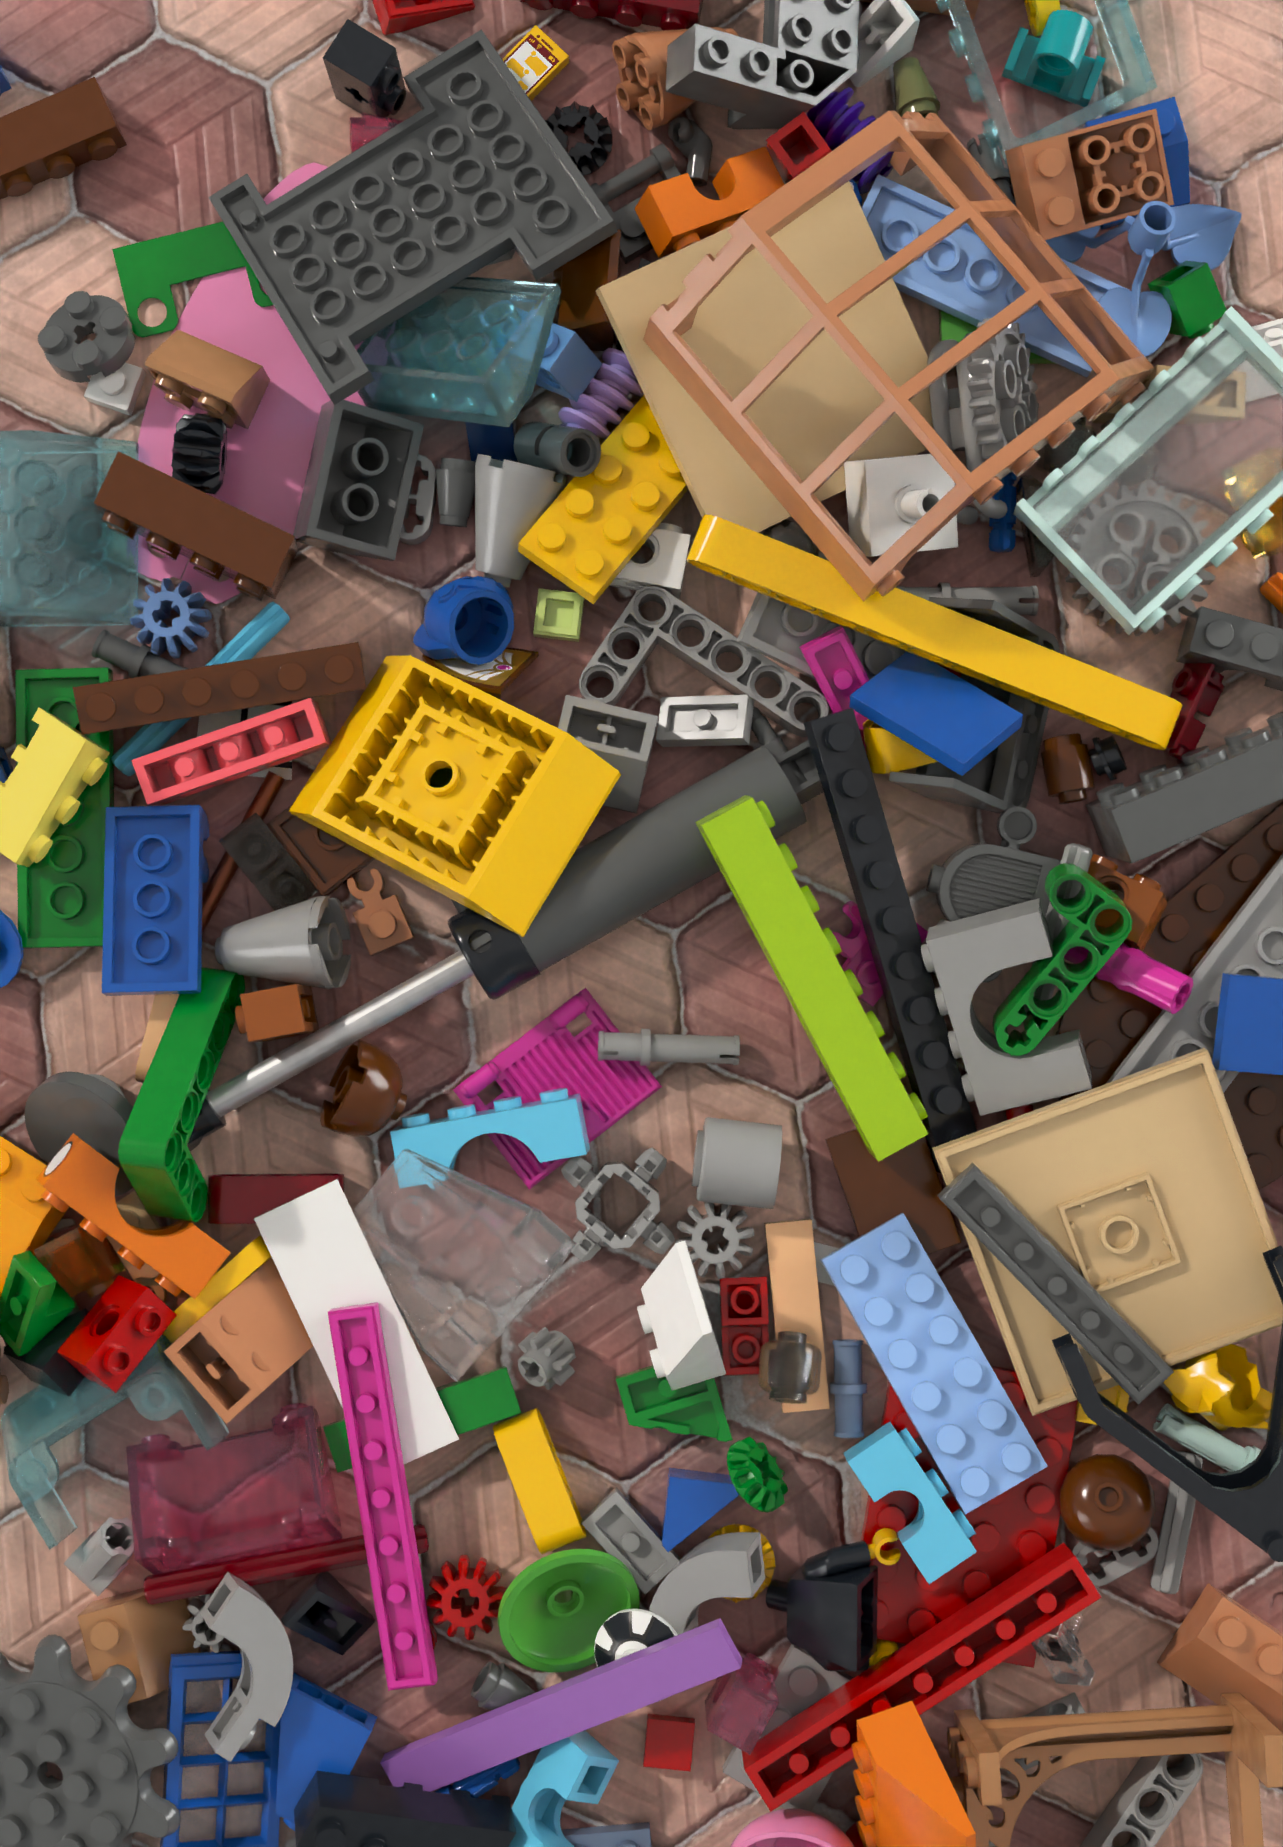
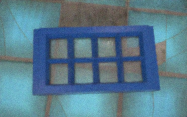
M240 1650L220 1651L218 1653L171 1654L166 1729L177 1739L179 1750L173 1761L164 1765L163 1798L177 1807L181 1816V1822L173 1834L161 1838L160 1847H279L280 1816L276 1814L281 1718L276 1727L259 1718L252 1740L244 1749L238 1750L231 1762L216 1754L205 1737V1733L237 1686L242 1669Z

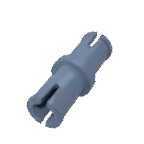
M832 1340L834 1345V1382L830 1383V1393L834 1394V1436L840 1438L864 1437L863 1394L867 1393V1383L862 1382L863 1340Z

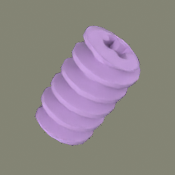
M614 348L604 350L602 353L604 363H602V366L594 378H592L585 391L579 396L578 401L575 402L569 399L572 408L563 407L558 412L559 419L562 422L560 425L587 429L594 433L596 437L606 440L611 434L606 427L607 423L610 422L618 426L623 420L617 412L619 407L629 412L634 407L628 395L630 393L639 397L644 395L625 353Z

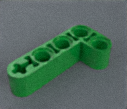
M1063 863L1055 866L1049 871L1045 879V890L1051 905L1059 914L1069 920L1067 925L1053 940V956L1037 960L993 1015L992 1025L998 1045L1004 1052L1010 1055L1021 1056L1028 1054L1039 1044L1125 941L1132 930L1131 915L1119 896L1074 864ZM1076 880L1081 883V889L1075 897L1062 899L1057 896V889L1063 882ZM1106 909L1119 911V917L1112 926L1099 927L1095 925V919L1101 911ZM1080 946L1088 949V955L1081 963L1069 964L1064 961V956L1071 948ZM1047 983L1058 987L1057 993L1051 999L1039 1000L1034 997V992L1040 985ZM1024 1004L1029 1008L1027 1013L1025 1012ZM1023 1022L1025 1029L1023 1032L1020 1033L1017 1030H1013L1008 1034L1007 1026L1009 1024L1018 1027Z

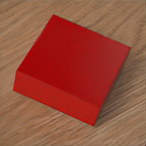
M648 1714L643 1767L691 1772L695 1718Z

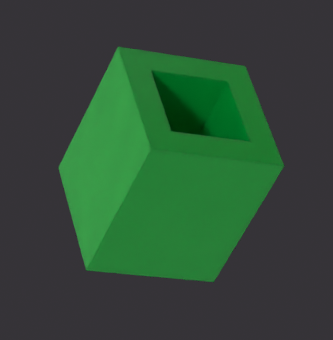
M1184 261L1147 284L1150 291L1161 293L1170 305L1172 322L1169 334L1186 336L1189 339L1200 337L1214 328L1213 322L1221 318L1224 312L1227 311L1209 265L1206 262Z

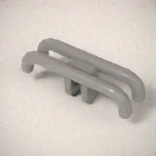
M954 339L938 342L930 352L927 366L959 342ZM970 355L956 365L960 407L950 409L946 374L929 386L933 429L953 453L954 451H965L966 466L972 472L985 462V459L982 458V444L977 445L976 443L977 427H972L971 425L974 411L968 407V402L972 399L970 390L967 387L969 375L967 362H972ZM993 497L982 505L976 499L973 501L976 508L984 516L1000 519L1007 513L1006 503L1001 500H995ZM966 506L957 514V523L971 525L978 519V511L972 506Z

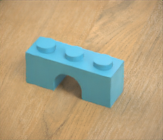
M889 1421L843 1454L874 1503L886 1494L898 1490L910 1492L917 1497L918 1511L914 1520L898 1531L897 1536L928 1584H931L977 1552L969 1540L976 1532L960 1508L951 1513L942 1500V1497L947 1495L949 1491L935 1470L932 1468L924 1473L914 1458L922 1453L907 1428L897 1432Z
M586 1730L542 1747L527 1778L523 1781L519 1794L511 1808L516 1835L508 1847H574L565 1838L560 1826V1815L565 1801L598 1804L619 1760Z

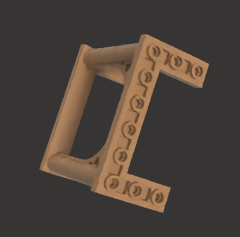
M1239 1692L1220 1694L1221 1705L984 1720H979L973 1709L954 1710L955 1727H947V1743L950 1758H956L958 1776L950 1777V1781L976 1833V1847H989V1841L996 1845L992 1847H1010L1015 1823L1027 1800L1042 1783L1065 1768L1078 1763L1100 1759L1225 1752L1231 1847H1264L1259 1780L1267 1788L1283 1787V1733ZM1058 1756L1053 1760L1049 1759V1757ZM1024 1758L1026 1765L1038 1760V1768L1033 1774L1026 1775L1022 1766L1015 1759ZM1000 1768L1011 1772L1018 1781V1790L1011 1797L1002 1796ZM988 1806L1003 1809V1820L1001 1823L992 1825L988 1822L989 1820H994Z

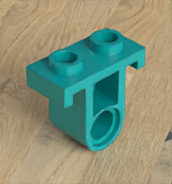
M1057 10L1049 15L1040 39L1029 35L1028 29L1020 27L1002 77L1087 108L1106 58L1098 55L1096 59L1084 55L1093 33L1091 22L1076 12Z

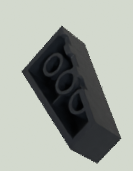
M318 1770L294 1809L296 1847H508L516 1835L511 1804L507 1796L492 1795L491 1800L472 1798L470 1791L451 1789L449 1794L423 1791V1786L420 1784L404 1782L402 1787L379 1785V1779Z

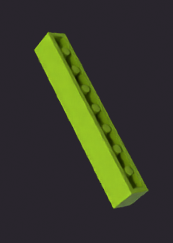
M744 795L696 821L695 823L868 1152L879 1162L928 1135L921 1121L928 1117L927 1112L915 1092L907 1094L900 1080L907 1075L896 1054L893 1051L886 1054L879 1040L880 1037L885 1035V1032L874 1012L870 1010L865 1013L857 998L863 994L861 985L850 968L843 971L835 955L842 952L840 945L830 928L826 927L822 930L815 918L814 913L820 910L819 905L809 887L805 885L800 888L791 872L798 868L797 863L785 843L777 845L770 831V828L776 826L764 801L761 800L755 803L753 797Z

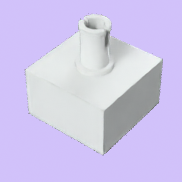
M930 453L846 461L844 463L849 537L865 556H881L955 486V482ZM957 515L917 552L958 547Z

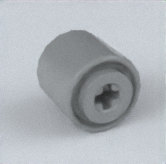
M711 1117L705 1118L703 1131H697L692 1173V1186L697 1187V1200L774 1209L781 1162L782 1125Z

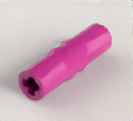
M1124 942L1095 975L1098 979L1110 982L1118 989L1132 993L1171 1014H1176L1182 1009L1193 987V979L1149 957L1139 949L1129 947ZM1080 946L1073 947L1067 951L1064 959L1073 964L1081 963L1086 959L1088 949Z

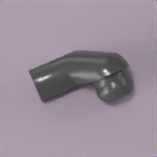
M677 117L669 124L668 135L674 145L688 159L686 173L689 174L694 186H706L713 147L712 142L694 121L685 117Z

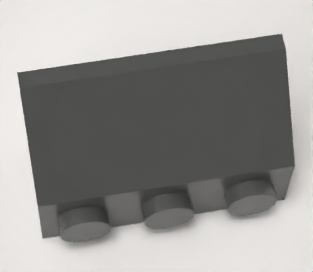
M331 400L323 404L293 534L296 542L336 553L394 561L424 424L347 400H342L336 405Z

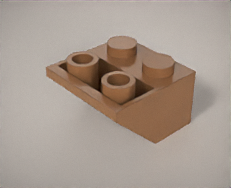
M181 330L175 331L151 353L144 364L155 379L154 385L166 394L165 400L187 411H190L192 405L208 412L207 415H211L212 418L222 419L228 429H232L234 424L246 429L249 428L270 382V378L263 366Z

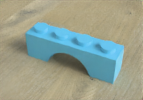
M559 1088L539 1093L540 1101L522 1104L521 1096L493 1101L494 1109L476 1112L475 1104L448 1109V1117L430 1120L429 1113L402 1117V1125L390 1131L400 1188L448 1179L454 1172L457 1156L464 1144L483 1134L500 1133L517 1138L529 1147L540 1163L587 1155L590 1150L580 1093L568 1095L567 1088Z

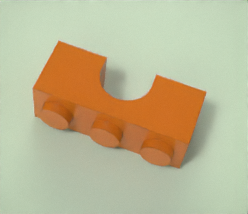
M766 146L725 161L712 181L720 200H712L700 194L688 173L647 187L634 209L658 258L672 254L732 226L741 215L785 185Z

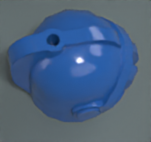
M465 576L444 585L433 592L424 609V623L416 631L413 643L425 656L432 659L458 658L476 665L492 662L508 646L514 631V606L509 597V592L501 583L496 582L493 578L480 576Z

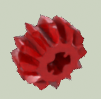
M461 1555L458 1563L459 1570L449 1561H445L441 1566L444 1577L432 1576L429 1582V1586L436 1593L427 1597L426 1605L430 1608L439 1609L434 1614L432 1622L434 1625H440L448 1620L450 1622L447 1630L449 1637L456 1635L458 1627H464L466 1639L473 1640L476 1625L481 1631L488 1634L493 1629L491 1618L498 1619L500 1606L498 1602L502 1600L507 1588L494 1586L501 1579L502 1573L500 1570H493L487 1575L483 1573L487 1564V1559L483 1557L478 1560L476 1568H470L468 1556ZM461 1589H469L470 1597H475L473 1605H465L464 1598L459 1597Z

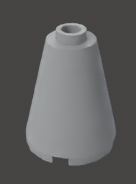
M477 455L475 463V570L484 572V577L493 578L504 587H510L511 579L521 581L530 560L518 552V543L564 490L567 475L555 474L554 471L506 459L500 461L492 459L491 456Z
M320 895L225 927L221 936L216 939L215 956L218 963L223 965L226 971L237 972V975L324 989L339 988L347 980L351 965V954L343 955L342 940L351 939L347 916L341 902L337 898H330V895Z

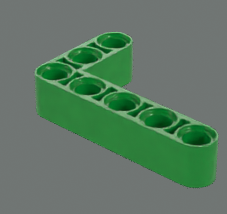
M201 967V993L179 995L122 1133L118 1150L120 1165L146 1211L151 1216L198 1222L205 1212L208 1187L187 1144L236 1021L235 1008L242 1005L240 994H245L244 975H237V972Z

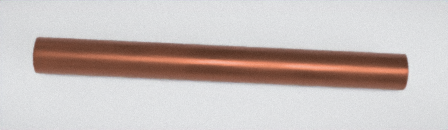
M268 771L202 894V934L285 781L284 778L271 771Z

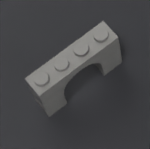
M1040 898L929 927L926 938L927 944L921 945L923 961L928 973L936 972L940 985L939 988L934 989L937 1006L941 1016L949 1014L954 1030L948 1032L951 1051L955 1059H963L967 1074L961 1075L965 1096L968 1102L976 1101L980 1116L1092 1089V1072L1079 1029L1043 1038L1028 1054L1014 1056L1004 1052L999 1047L996 1036L980 1023L973 1008L972 998L976 989L991 974L1005 968L1053 956V941Z

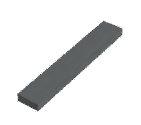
M973 1162L938 1194L939 1199L1138 1405L1174 1373L1170 1366Z

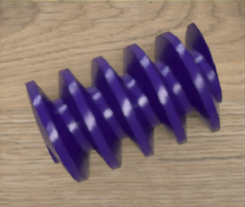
M851 87L840 92L830 93L806 113L832 151L876 120L875 116L872 115L860 121L858 117L866 106L862 101L850 107L847 105L854 93ZM888 152L852 178L854 182L859 181L857 186L860 194H865L871 190L878 174L883 177H887L890 174L893 166L889 162L894 152Z

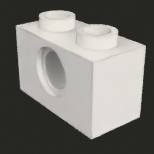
M660 523L643 544L653 551L652 559L643 564L630 560L610 586L636 591L647 586H657L680 599L691 535L683 534V529L677 525Z

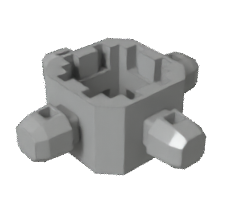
M652 1147L645 1150L635 1161L637 1167L634 1170L623 1161L605 1163L596 1174L591 1170L594 1165L580 1156L571 1157L561 1171L564 1178L573 1187L576 1188L579 1185L584 1189L576 1199L575 1205L577 1219L587 1228L585 1231L579 1229L570 1243L569 1251L582 1262H586L601 1249L599 1245L601 1240L613 1249L630 1248L638 1237L641 1236L645 1239L643 1242L645 1246L655 1253L664 1254L675 1241V1237L662 1221L658 1224L653 1221L660 1212L659 1191L649 1181L652 1178L658 1179L666 1167L667 1159ZM614 1173L622 1177L650 1201L622 1236L618 1232L613 1231L587 1208L590 1201Z

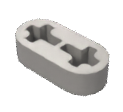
M420 454L417 456L415 467H421L423 474L428 476V480H420L417 495L411 494V486L404 519H407L409 516L410 504L416 505V515L420 521H423V524L415 525L412 533H407L404 524L402 525L399 540L409 545L419 544L429 537L433 528L437 494L435 467L431 460Z
M1151 1526L1146 1536L1140 1540L1143 1548L1139 1551H1135L1130 1546L1120 1552H1111V1555L1099 1562L1101 1570L1095 1574L1089 1568L1084 1569L1095 1587H1100L1149 1562L1155 1556L1159 1540ZM1080 1542L1072 1550L1082 1567L1088 1563L1086 1558L1088 1553L1093 1552L1097 1557L1110 1553L1096 1551L1082 1545Z

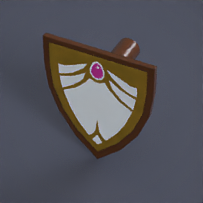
M506 647L503 653L492 662L481 665L467 663L458 658L437 660L429 658L424 654L422 655V660L501 700L502 692L539 656V652Z

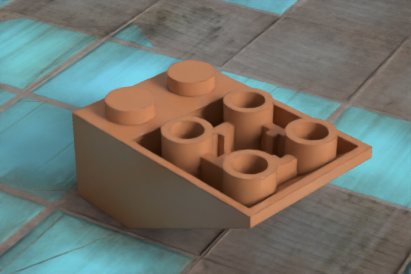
M1156 109L1031 142L1005 151L1017 209L1044 240L1124 219L1127 216L1138 215L1141 208L1151 201H1161L1169 206L1174 205Z
M271 1257L172 1343L164 1353L227 1424L313 1347V1344Z

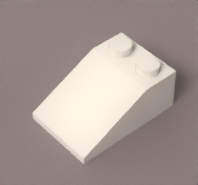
M686 1242L675 1243L642 1286L641 1291L645 1304L637 1306L644 1333L653 1332L658 1348L649 1351L657 1378L666 1376L672 1391L726 1374Z

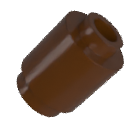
M1079 733L1067 734L1044 740L1045 751L1041 753L1048 796L1058 797L1059 804L1086 800V791L1094 789L1095 784L1087 744H1082L1081 735Z

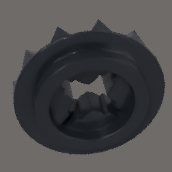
M575 101L570 106L564 108L556 106L554 113L545 122L567 153L569 141L568 136L563 132L575 133L578 128L581 129L582 125H584L586 144L578 142L575 147H571L568 155L583 176L595 172L604 165L612 150L613 136L607 117L604 118L598 113L593 105L590 107L581 106Z

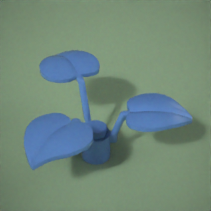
M1151 201L1141 208L1136 219L1132 216H1127L1123 223L1097 238L1094 237L1097 235L1100 225L1045 241L1060 258L1073 263L1081 258L1085 246L1097 248L1128 231V242L1131 249L1136 254L1142 256L1132 284V291L1121 287L1110 289L1105 292L1098 303L1141 353L1148 358L1161 347L1169 333L1172 322L1170 305L1161 293L1155 291L1141 292V285L1153 255L1161 249L1164 251L1171 249V257L1176 265L1184 261L1206 262L1212 271L1228 255L1242 214L1231 209L1213 205L1184 204L1170 207L1161 201Z

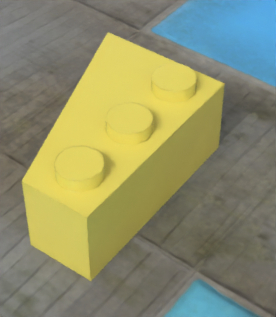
M40 707L32 718L34 722L39 724L36 733L27 748L22 744L17 745L11 758L17 761L18 764L5 783L0 781V853L14 863L30 867L33 862H40L49 852L53 844V840L50 837L60 823L63 825L68 823L75 815L80 806V801L77 799L87 785H94L102 777L107 768L105 759L110 754V752L85 735H82L81 732Z

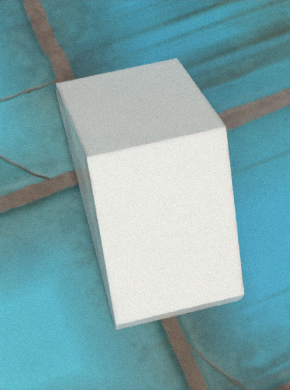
M874 0L862 13L858 24L860 59L857 72L849 78L855 87H861L913 49L920 19L905 0Z

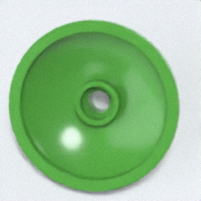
M569 1549L550 1554L524 1569L505 1591L498 1610V1627L501 1639L513 1658L521 1664L538 1671L568 1672L596 1663L594 1645L600 1627L610 1616L621 1610L639 1609V1591L634 1577L626 1565L608 1553L593 1549Z

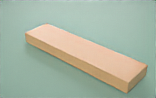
M812 1219L764 1223L782 1412L830 1409Z

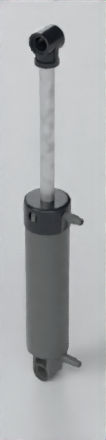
M754 707L751 730L761 746L577 849L524 937L451 899L458 914L448 920V926L460 951L213 1090H208L187 1144L189 1150L192 1151L196 1148L202 1138L226 1126L227 1123L224 1115L467 978L475 975L487 996L492 1000H496L541 975L540 972L719 872L720 869L695 822L742 796L753 797L755 803L761 800L764 801L776 826L770 828L775 840L806 823V816L801 805L824 792L809 741L807 740L788 750L781 737H777L767 718L761 714L758 708Z

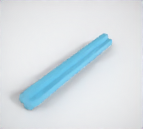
M269 602L205 666L252 659L289 622L288 614L277 603ZM190 718L144 725L112 756L113 764L123 774L132 776L135 773V769L131 760L158 751Z

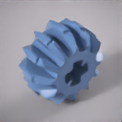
M163 578L161 592H158L151 584L146 585L145 592L150 596L147 602L142 599L133 600V605L143 612L130 619L131 624L135 628L141 629L136 637L142 645L151 643V652L158 656H161L167 649L170 656L174 659L180 658L181 645L183 644L192 653L197 651V644L192 640L194 636L197 635L201 638L209 637V631L199 625V623L212 619L211 612L208 609L201 608L206 601L204 595L201 592L191 594L192 586L186 581H182L175 588L169 578ZM175 610L180 617L174 618L172 626L168 627L163 620L169 619L170 611Z

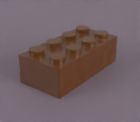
M119 451L94 501V505L103 515L101 520L108 524L107 528L131 540L134 539L137 533L146 538L145 541L151 544L150 548L172 560H176L178 555L181 554L190 559L189 562L194 565V570L214 580L219 581L223 574L234 580L233 583L237 585L236 589L258 601H262L264 595L276 599L298 552L295 536Z

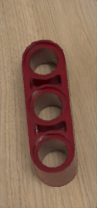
M344 1174L208 1175V1223L256 1224L254 1218L338 1179L344 1192Z

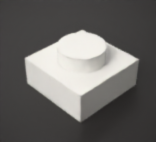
M125 362L120 369L106 377L102 372L91 375L84 397L88 402L131 416L146 377V372L141 367Z

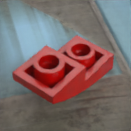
M767 1276L720 1279L722 1361L726 1374L723 1376L770 1375Z

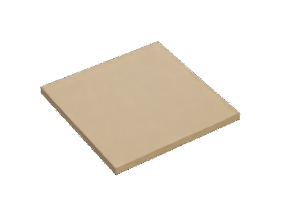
M850 181L771 236V239L826 303L832 301L885 262ZM730 227L607 283L599 287L596 293L701 517L703 518V515L717 516L759 533L791 517V515L643 340L649 318L662 304L668 305L680 296L687 288L682 281L704 256L711 254L715 259L717 258L715 255L732 238V235L728 232ZM755 248L742 258L698 307L692 328L681 335V337L731 397L735 399L813 315ZM893 277L839 316V319L898 388L927 367L928 356ZM824 329L745 413L801 480L804 481L885 399ZM928 386L911 399L910 402L933 428ZM895 413L847 461L917 455L927 449ZM844 464L814 493L820 502L846 490Z
M1207 1049L1196 1050L932 1148L946 1187L973 1162L1169 1366L1282 1326L1283 1304L1263 1258V1252L1278 1247V1243ZM959 1220L1032 1416L1077 1400L1052 1343V1340L1069 1332ZM1071 1335L1073 1343H1076L1097 1392L1119 1385Z

